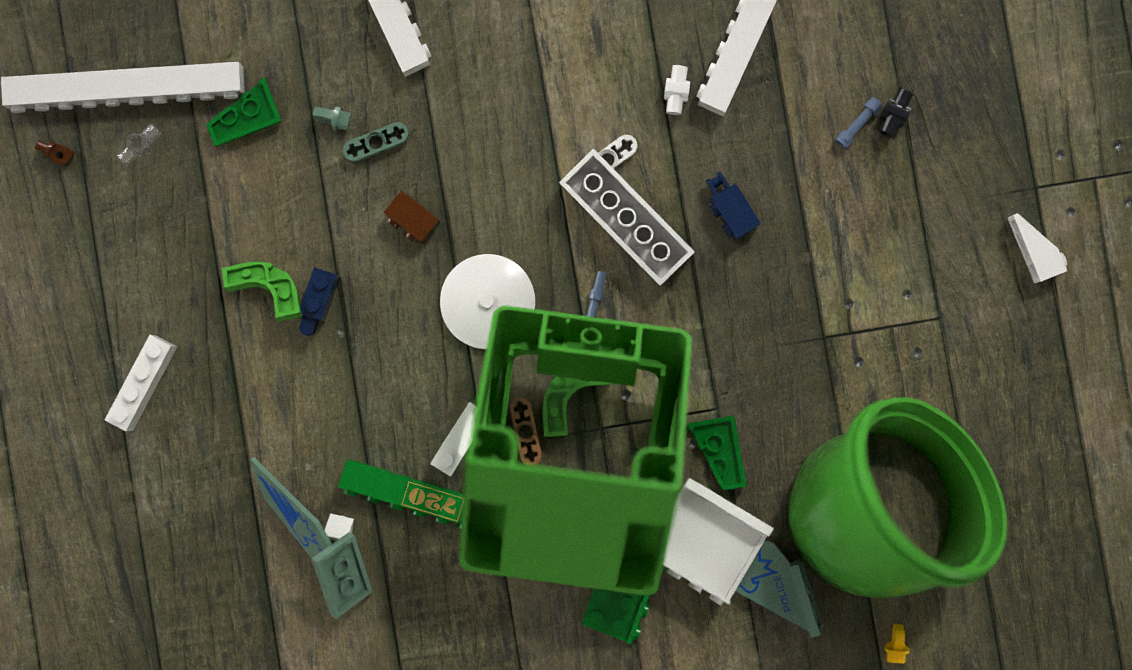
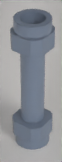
M872 97L864 104L865 110L846 131L842 130L838 134V137L835 139L838 145L846 149L855 141L853 137L872 115L876 116L881 111L880 109L883 107V104L878 99Z

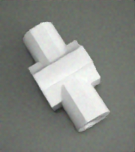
M673 65L671 78L666 79L664 99L668 100L667 114L681 115L683 102L688 101L690 81H686L688 71L686 66Z

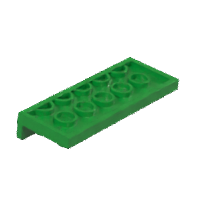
M594 588L581 625L626 641L627 644L631 645L632 641H637L642 627L638 626L641 617L646 618L650 604H647L649 595Z

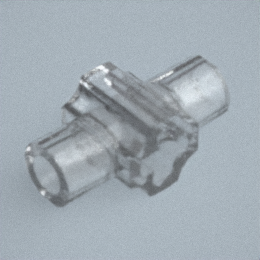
M150 123L141 133H131L126 138L127 145L116 156L122 163L128 166L138 156L149 155L152 151L151 144L162 133ZM137 141H141L142 147L140 149L137 148Z

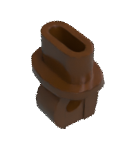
M38 140L35 147L36 150L45 153L43 158L48 156L54 163L61 165L66 164L74 154V151L55 142L47 144ZM57 152H62L63 158H57Z

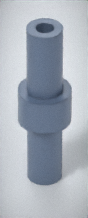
M597 271L594 287L590 290L589 299L591 300L587 312L588 317L596 318L599 303L603 301L605 293L603 292V287L607 274L605 272Z

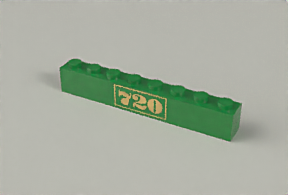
M346 459L338 485L339 488L344 489V494L356 497L357 493L365 495L367 501L379 504L380 500L388 502V507L401 511L403 507L412 509L411 514L424 518L426 514L435 516L434 521L447 525L449 521L458 523L457 528L461 529L464 493L359 461Z

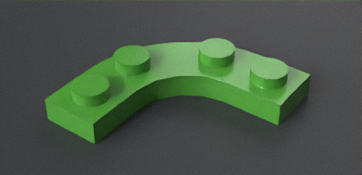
M247 262L222 268L223 284L226 293L250 287L264 288L273 295L278 322L302 317L297 288L286 271H282L267 262Z
M556 376L547 388L543 400L544 437L568 435L567 403L574 392L587 386L611 385L612 383Z

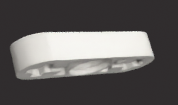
M622 135L601 150L599 154L601 156L604 154L612 155L614 163L611 167L615 169L636 153L637 141L631 135ZM622 141L626 143L632 142L631 151L623 150L620 153L622 158L619 160L612 148L616 147V151L622 148Z

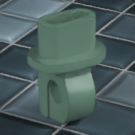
M315 106L313 117L318 122L331 124L333 131L337 129L347 131L351 113L342 111L339 106L335 107L334 110Z

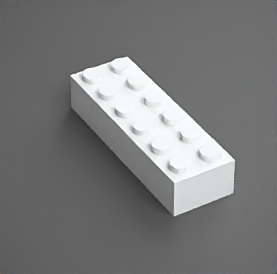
M592 149L559 182L660 286L694 253V250L595 149Z

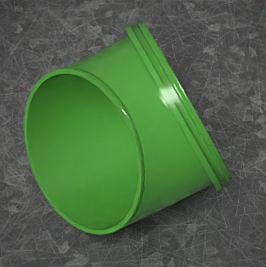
M898 397L880 400L860 411L853 419L848 432L836 436L821 445L804 462L793 482L788 502V520L791 536L798 553L806 565L819 578L832 587L862 597L894 598L920 593L940 585L946 587L969 585L985 576L995 565L1002 553L1006 540L1007 517L1005 504L997 479L985 456L965 430L948 415L928 403L912 398ZM867 434L891 436L909 443L923 453L939 472L948 494L950 522L945 542L935 560L917 549L900 532L885 511L868 468L866 454Z

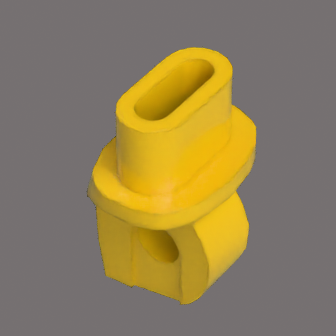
M893 624L891 642H887L884 646V650L887 652V662L905 663L906 654L910 653V649L904 644L905 631L903 624Z

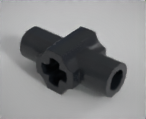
M899 88L894 100L891 98L888 100L880 117L884 119L879 130L882 135L893 138L898 126L901 128L904 126L912 109L908 107L913 96L910 91Z

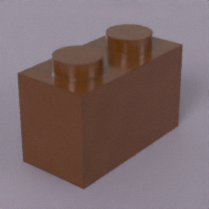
M402 190L384 211L388 216L386 221L396 229L401 226L407 231L405 236L415 244L417 241L424 244L440 224L438 218Z

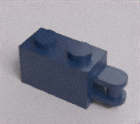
M718 172L715 178L705 180L708 188L714 195L710 199L711 205L709 209L715 218L720 217L724 224L721 227L728 238L732 237L736 241L757 228L761 223L736 183L729 186L721 172ZM722 184L725 190L718 193L716 188Z
M315 267L313 268L300 306L303 317L299 330L303 335L312 336L316 332L319 320L325 322L340 280L338 275Z

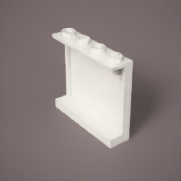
M688 478L680 490L664 566L669 568L667 573L680 580L682 576L689 580L688 586L696 591L701 592L704 589L711 593L709 599L719 605H722L723 602L730 604L731 601L729 600L766 537L770 536L774 528L691 478Z

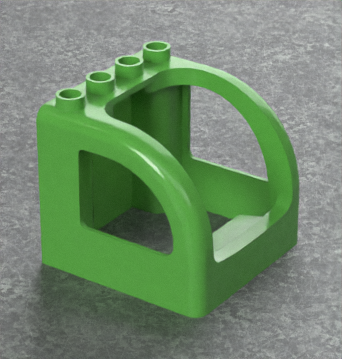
M501 306L493 312L466 459L459 556L461 567L471 572L639 595H650L658 590L681 490L692 344L691 337L687 332L676 328L514 306ZM520 355H537L536 373L634 387L638 369L652 372L658 377L647 449L637 454L631 479L516 464L518 440L513 432L506 429L514 359Z

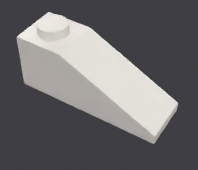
M1018 213L1008 217L1034 283L1044 281L1067 271V260L1055 245Z
M470 402L430 463L449 476H453L469 448L476 406Z

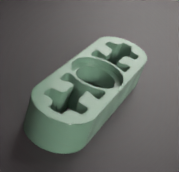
M392 123L349 140L343 147V154L350 162H360L405 144L409 139V131L403 123ZM399 128L400 131L404 130L405 133L401 134L402 139L398 140L397 137H392L389 139L392 143L387 145V139L383 135L384 132L391 136L395 133L394 129ZM374 136H379L383 140L382 146L378 149L370 147V140ZM365 140V145L370 152L366 153L362 149L357 152V157H354L352 154L348 155V152L351 151V146L354 145L356 148L363 147L361 142Z

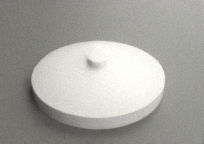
M482 254L462 261L449 273L441 290L440 308L448 329L463 343L479 349H487L492 316L497 308L501 306H514L535 309V293L529 277L515 262L499 255Z

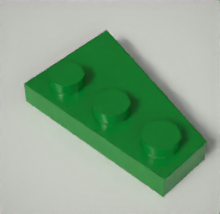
M263 77L256 86L249 91L247 90L234 104L225 108L206 124L216 148L282 123L266 78Z
M735 415L687 423L722 490L747 487Z

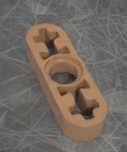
M516 398L510 405V412L515 435L518 440L520 458L524 464L534 466L540 462L542 452L532 406L527 399ZM522 401L523 405H527L528 409L524 410L525 418L530 416L531 421L516 423V419H521L520 413L514 411V407L518 406L517 402ZM522 425L532 427L533 434L530 438L524 439L519 435V429ZM535 439L536 445L531 444L533 452L537 451L538 456L534 457V462H530L529 458L525 459L524 454L528 453L527 445L522 448L521 442L526 443Z

